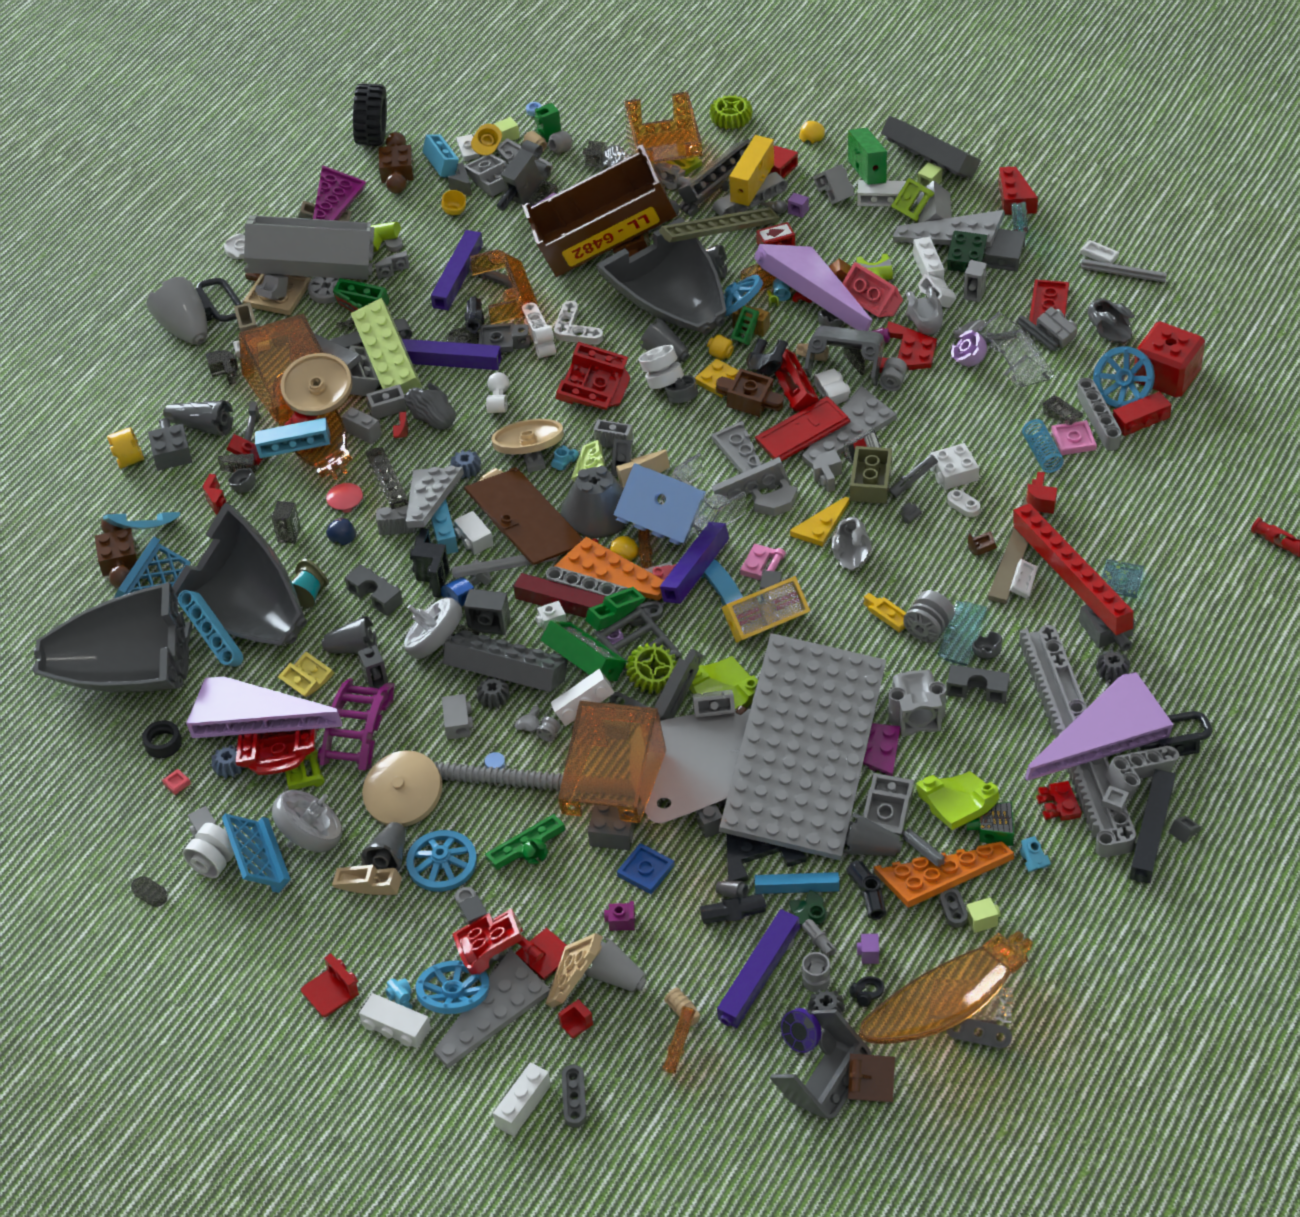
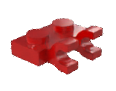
M1069 781L1049 784L1048 788L1038 787L1039 795H1036L1038 804L1045 803L1044 808L1046 811L1042 813L1045 820L1058 816L1061 821L1081 818L1082 812Z

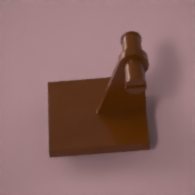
M850 1053L848 1099L893 1102L895 1057Z

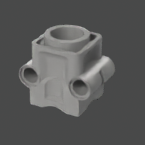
M914 670L894 675L892 689L889 691V723L894 726H900L901 736L913 735L920 731H941V719L945 717L946 685L939 681L934 682L931 670Z

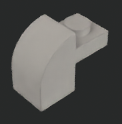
M834 449L824 452L814 459L813 480L814 482L820 481L821 485L825 486L828 492L835 491L834 476L842 474V461Z

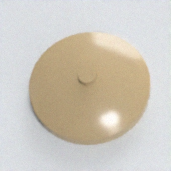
M327 353L309 354L295 360L285 370L280 384L281 393L286 404L300 414H326L341 406L348 398L352 389L351 373L345 362L334 355Z
M530 419L502 427L492 435L491 440L493 448L500 453L527 454L541 451L557 444L562 440L564 432L562 424L555 420Z
M398 751L389 754L379 760L365 778L362 790L365 807L371 816L383 825L387 826L391 822L400 823L404 827L416 824L426 818L439 802L442 793V777L434 762L422 753Z

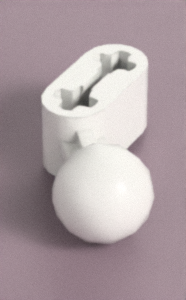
M496 372L488 378L487 385L489 390L493 392V395H488L486 398L487 413H506L507 395H503V393L508 390L510 382L504 373Z

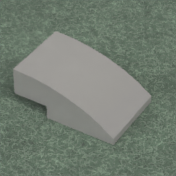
M490 154L465 165L469 177L491 197L507 190L501 176L504 172L503 165L506 161Z
M874 773L863 817L897 835H902L915 787L914 780Z

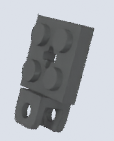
M514 323L481 325L479 344L498 345L501 348V352H513L514 348H528L531 342L530 335H528V325H514Z

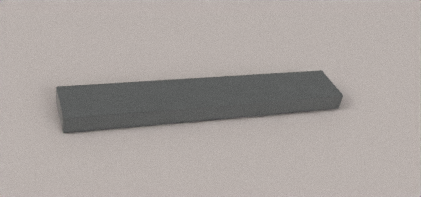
M310 332L298 342L302 348L313 353H327L340 358L345 362L349 370L362 360L360 354L313 332Z

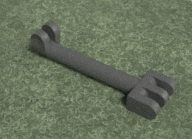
M726 178L698 200L687 204L683 201L679 208L688 213L689 216H693L699 211L697 205L719 188H722L725 192L729 189Z
M255 401L249 405V420L244 439L250 442L255 422H259L260 418Z

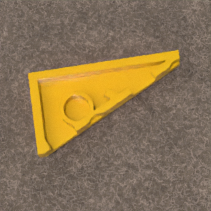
M844 497L795 526L790 530V536L823 547L849 505L850 498Z

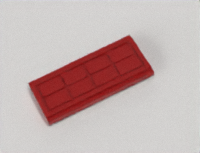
M826 396L754 438L773 460L780 457L781 461L851 421Z

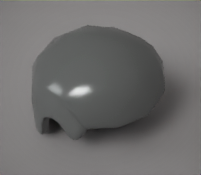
M822 309L817 314L818 322L821 326L841 327L844 323L842 319H839L827 310Z
M251 468L238 469L232 473L228 482L235 492L245 493L255 486L256 476Z
M990 631L986 637L979 635L976 641L972 643V651L980 659L995 658L1001 653L1002 636L993 631Z

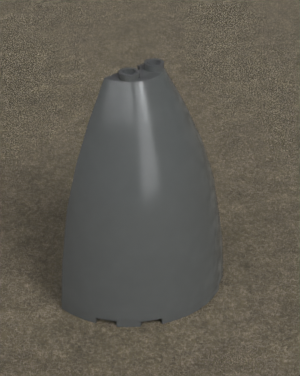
M680 217L667 225L682 223L685 221ZM660 229L653 232V244L631 257H629V252L624 248L597 264L598 272L612 287L641 310L656 318H661L667 323L685 329L702 332L704 335L725 323L726 306L719 276L709 254L698 238L668 242L659 232Z
M224 503L205 533L209 538L213 539L197 566L185 565L172 588L177 598L183 590L199 593L225 630L231 635L257 642L276 645L289 643L291 645L297 640V634L307 624V619L304 617L291 579L275 551L255 527L232 505Z
M160 584L105 601L58 625L36 640L34 656L38 660L33 664L34 674L62 684L110 693L153 692L181 688L184 685L183 679H187L189 646L188 637L185 638L182 628L185 626L183 613L179 612L176 603L178 598L171 584Z

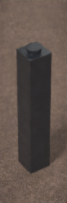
M1155 769L1130 872V879L1137 882L1151 884L1176 773Z

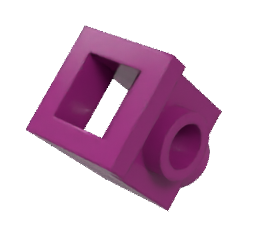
M630 901V903L609 904V910H604V921L609 923V931L635 930L634 901Z

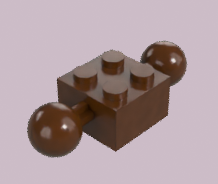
M399 132L390 133L386 138V146L379 147L381 182L386 183L387 189L394 194L403 192L407 186V181L414 180L411 145H406L404 135Z
M102 519L101 529L104 534L94 536L98 563L103 577L109 576L110 584L119 589L138 560L136 542L131 528H120Z

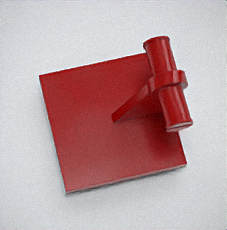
M547 927L530 941L522 936L523 940L518 942L522 948L515 953L543 980L557 970L564 948L567 946Z

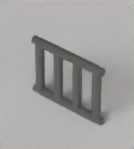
M640 605L634 609L635 611L604 630L594 632V635L603 645L622 658L623 656L618 650L651 630L658 638L649 643L650 647L654 643H656V647L664 644L667 649H670L669 655L675 654L676 659L682 656L676 646ZM638 617L646 623V625L613 645L607 639V636Z

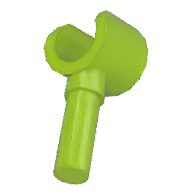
M767 290L769 297L768 306L772 307V303H776L779 306V298L772 295L771 290Z

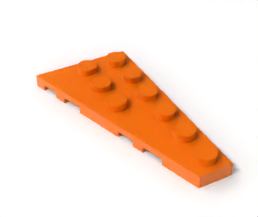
M585 537L555 565V567L564 568L627 588L634 587L645 598L654 600L662 598L660 585L663 583V579L588 537Z
M1001 841L977 846L976 850L965 852L964 849L956 850V854L946 855V853H941L945 857V864H942L940 867L924 856L914 858L910 863L901 864L899 861L892 863V866L882 868L881 865L873 866L878 878L909 908L1013 860L1014 852Z

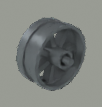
M689 375L677 378L675 383L665 387L667 399L672 403L687 402L698 395L696 379Z

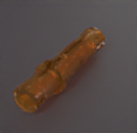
M638 529L640 566L648 569L652 566L651 555L653 554V549L650 546L649 529H646V531Z
M682 1007L671 1045L667 1047L668 1054L662 1069L668 1073L676 1074L680 1057L684 1055L685 1050L683 1048L696 1012L690 1007Z

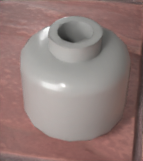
M559 131L549 137L548 146L556 154L563 153L571 149L572 138L566 131Z

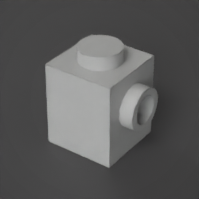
M206 806L188 814L191 824L189 829L194 838L203 824L212 823L217 825Z

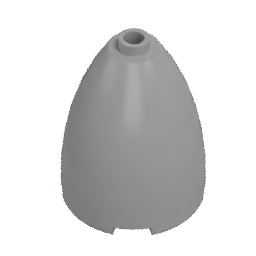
M174 277L162 282L163 286L155 293L151 292L148 296L146 306L149 312L162 327L177 338L195 345L204 343L208 329L207 318L202 300L192 282L184 277Z

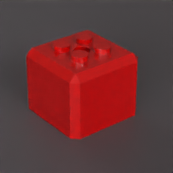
M1161 321L1155 323L1137 348L1146 354L1153 365L1155 379L1152 389L1173 397L1183 396L1202 368L1205 340L1200 335ZM1135 356L1134 365L1140 360L1137 356ZM1144 365L1135 373V376H1147ZM1136 382V383L1145 386V383H1146V382Z

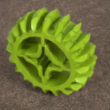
M730 94L729 96L723 95V98L718 97L711 104L709 111L712 123L715 126H719L720 129L725 128L726 130L728 128L732 130L733 128L739 129L740 126L745 127V124H749L753 113L750 101H747V98L742 96L738 97L736 94L734 96Z
M648 643L644 647L640 645L637 650L634 649L627 659L626 674L630 677V683L635 682V688L640 686L641 692H644L645 689L648 690L649 695L652 694L653 690L657 695L660 693V690L663 691L678 662L675 661V654L669 655L670 649L663 650V645L660 648L656 647V643L652 647ZM650 658L649 660H643L642 662H639L642 659ZM662 675H665L661 679H655L656 677H662Z

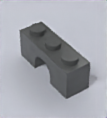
M360 564L345 577L348 591L360 599L368 593H373L371 594L373 607L386 616L403 603L401 590L397 586L388 583L384 577L376 575L370 568Z
M951 665L946 695L966 698L967 692L971 688L978 687L985 690L986 701L1006 704L1010 673Z

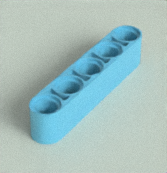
M183 590L178 596L180 606L220 663L233 667L241 665L243 662L242 652L204 598L197 592Z

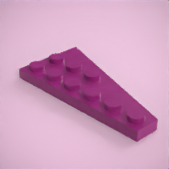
M322 165L313 219L337 221L364 190L366 181Z
M872 723L863 765L868 766L869 770L875 772L878 770L886 773L888 776H893L900 726Z

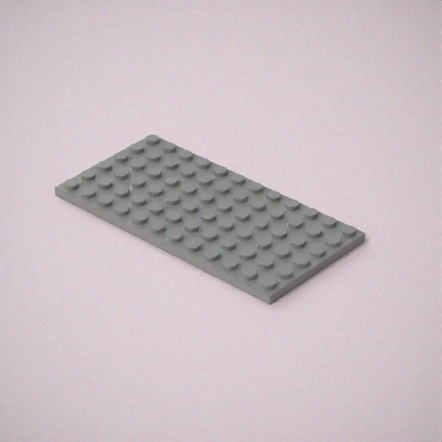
M773 633L770 634L719 832L841 860L885 669V659Z

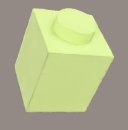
M511 117L494 123L502 133L501 143L507 138L512 141L520 138L518 124Z
M928 162L918 172L917 182L925 187L932 181L938 184L942 182L941 167Z
M991 897L966 905L968 922L973 933L998 926V917L1001 914L998 905H994Z

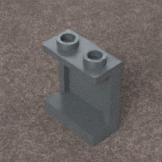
M999 229L991 248L986 247L984 263L987 264V268L1018 272L1022 248L1025 246L1026 232Z

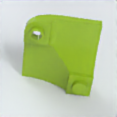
M730 656L716 663L700 665L689 689L693 694L701 693V695L706 692L732 690L735 709L738 706L746 708L753 702L758 679L754 675L750 676L735 658Z
M971 771L950 778H937L931 775L916 783L918 796L929 805L930 812L951 830L984 815L994 807L999 799L998 787L992 782L986 784Z

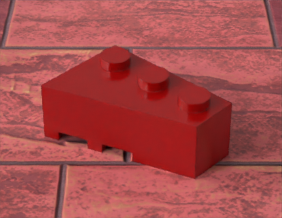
M999 167L998 184L1002 209L1005 215L1037 213L1038 197L1017 167Z

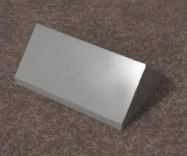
M932 181L926 188L935 194L932 198L930 197L918 216V223L952 218L950 192L937 182ZM920 192L919 196L917 197V205L919 204L925 193Z

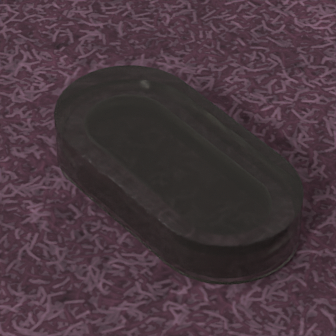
M140 876L131 883L133 894L147 904L159 907L166 903L168 899L166 889L150 878Z

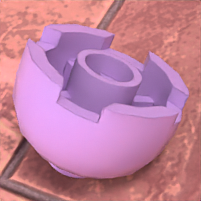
M973 330L960 335L959 338L961 339L956 345L953 344L951 356L959 364L968 367L975 366L983 361L987 352V344L984 338Z

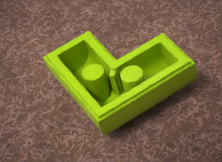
M399 222L371 225V227H374L373 252L379 250L383 240L397 239L402 228Z

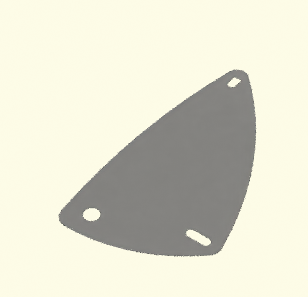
M751 709L746 710L742 715L731 713L695 718V714L641 725L636 729L630 751V772L637 798L651 821L665 823L720 802L728 797ZM651 732L659 744L657 746L651 745L644 736V733ZM661 798H668L671 801V805L663 809L657 806V801Z

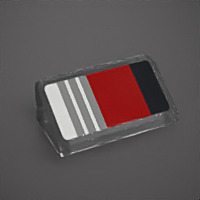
M874 428L844 443V457L853 464L856 446L880 448Z

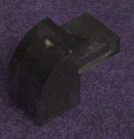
M589 140L588 148H583V156L586 159L585 166L602 168V154L608 148L605 142Z
M218 350L205 354L212 377L226 374L229 385L236 383L234 376H237L236 371L239 368L233 353Z

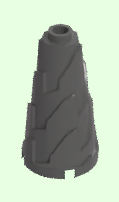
M224 400L174 403L167 405L163 410V416L168 418L171 423L183 424L188 428L198 429L217 436H224L230 432L234 418L229 416V412H233L231 404Z

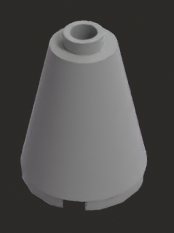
M605 938L606 943L602 941L600 953L592 961L591 968H587L584 974L635 992L637 989L641 991L647 981L644 978L646 974L612 940Z

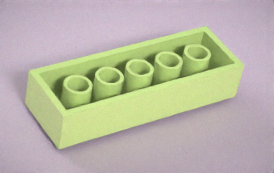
M382 298L350 313L382 389L400 384L405 395L409 389L414 387L422 388L390 311Z

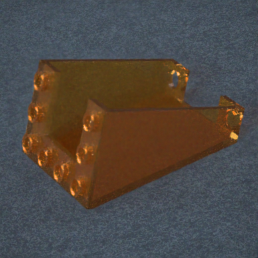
M688 91L672 94L673 119L642 123L641 100L624 101L627 141L633 155L638 153L636 147L643 144L653 164L703 156L702 141Z
M303 313L239 333L242 375L276 422L289 419L293 415L292 409L286 404L281 393L280 384L285 370L295 360L303 356L323 353ZM288 409L286 414L279 415L281 410Z
M591 701L579 702L558 797L562 814L582 816L580 803L617 807L620 821L641 822L666 753L658 708ZM569 805L574 806L575 809H569ZM624 811H630L635 816H628Z

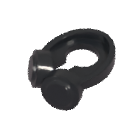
M863 977L857 983L851 984L850 996L857 998V1003L860 1006L867 1007L872 1000L881 997L884 991V983L877 977ZM868 984L877 988L876 992H865L862 990H865V986Z

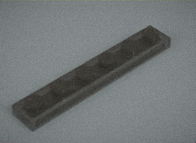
M383 447L373 448L365 452L366 458L391 510L408 505V497Z

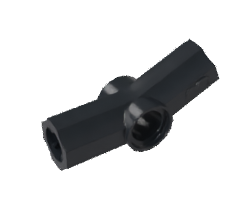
M476 296L470 297L467 301V312H465L466 330H469L471 333H476L481 328V325H484L482 302Z
M856 860L846 868V873L862 892L868 918L879 920L886 916L881 881L877 876L872 875L862 861Z
M755 894L700 906L703 924H709L724 920L726 922L744 919V916L766 912V902L762 894Z

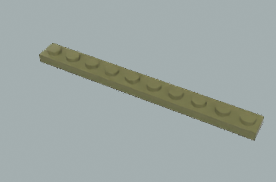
M770 207L665 225L661 226L659 232L666 241L676 242L778 223L780 217Z

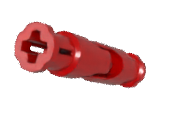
M1260 517L1256 519L1251 528L1252 533L1264 536L1265 540L1284 550H1289L1300 558V540L1275 525H1269ZM1281 534L1286 536L1282 541H1280Z

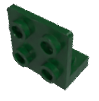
M955 230L947 258L948 270L965 272L970 261L982 262L987 235Z

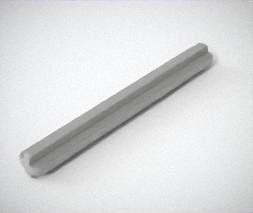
M1083 259L1081 263L1082 269L1158 282H1165L1167 273L1087 259Z

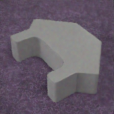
M786 479L780 480V489L767 494H761L758 489L752 490L754 512L770 516H777L790 511L798 497V487L790 486Z

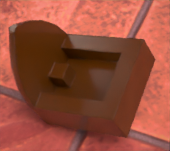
M991 531L974 538L969 533L968 547L972 554L981 555L997 548Z

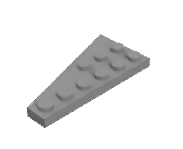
M1004 210L900 225L896 228L893 240L894 242L913 243L914 239L930 237L933 244L951 245L953 232L956 230L987 235L986 247L991 248L1005 213Z
M861 386L841 409L851 422L811 444L803 453L802 460L813 469L814 459L818 455L834 449L838 455L849 449V445L895 421L897 414Z
M432 467L430 469L413 470L406 516L408 528L425 527L463 476V467Z
M512 949L509 950L490 975V990L486 999L477 1007L462 1012L434 1049V1054L447 1069L548 996L550 988Z

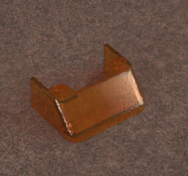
M492 250L470 256L472 276L505 267L512 288L505 290L503 293L504 302L488 306L490 325L525 316L522 306L527 303H535L537 305V300L521 260L501 250Z

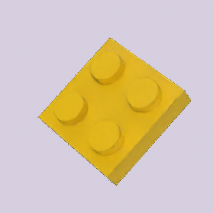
M716 358L695 377L696 384L722 398L725 395L716 393L717 379L723 376L734 380L739 370Z

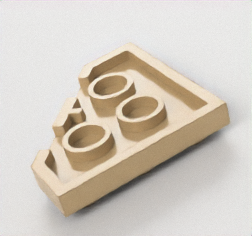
M594 933L565 946L545 1003L546 1005L553 1008L565 1002L575 985L583 977L587 968L600 953L603 936Z

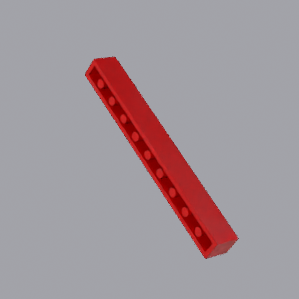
M1030 503L1014 509V528L1115 635H1119L1133 629L1134 611Z

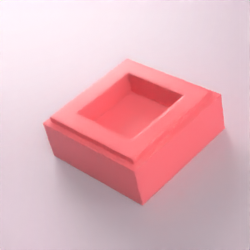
M179 769L162 780L163 785L174 795L191 784L190 779Z

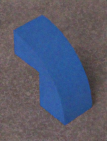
M459 577L442 586L441 595L443 598L455 599L462 607L465 604L469 589H474V587L468 580Z

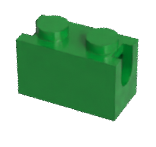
M553 103L535 109L536 133L548 142L549 137L553 133L561 131L559 110Z

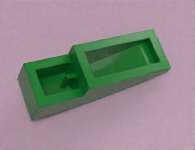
M634 587L604 597L602 604L588 608L585 621L596 631H600L631 613L645 601V597Z

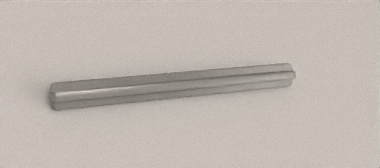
M524 555L455 566L452 568V575L454 578L532 564ZM557 556L549 560L543 561L541 563L557 560Z

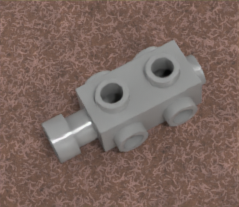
M657 159L652 162L667 189L675 190L692 179L688 176L684 177L686 171L680 169L678 165H671L663 159Z

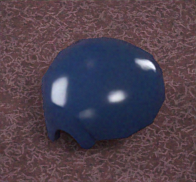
M337 518L327 526L326 535L332 543L339 542L341 545H346L356 537V530L348 519Z

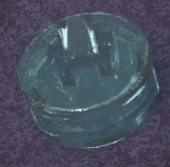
M1021 202V204L1018 203L1017 205L1012 203L1013 230L1026 232L1027 234L1026 202Z

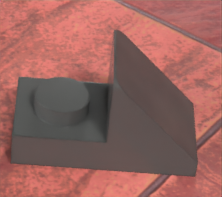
M459 163L457 164L458 171H455L456 175L448 177L449 189L457 190L470 196L472 195L470 181L464 164Z
M614 439L611 465L612 475L618 476L616 466L632 462L631 459H634L631 458L633 440Z

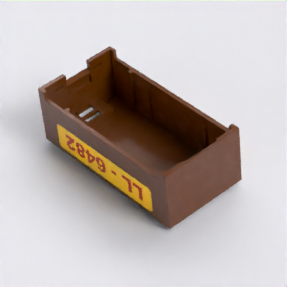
M643 144L636 147L638 153L532 207H530L529 203L522 205L533 230L532 233L537 246L556 277L677 216Z

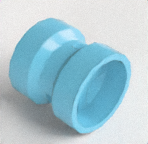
M776 278L773 281V293L779 298V301H786L791 296L790 286Z

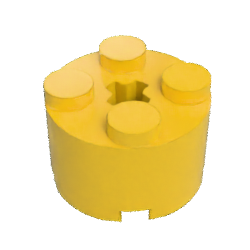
M125 428L107 436L110 445H113L110 449L113 456L118 458L116 461L120 469L144 460L142 450L137 443L138 440L132 428Z

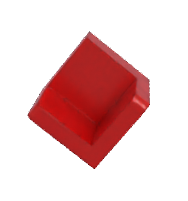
M579 999L558 1013L559 1025L572 1039L593 1025L592 1013Z

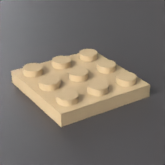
M261 274L243 303H251L252 308L291 315L308 289L311 281L310 277L285 275L288 276L286 297L272 300L259 296L255 292L256 285H261L264 281L265 274Z

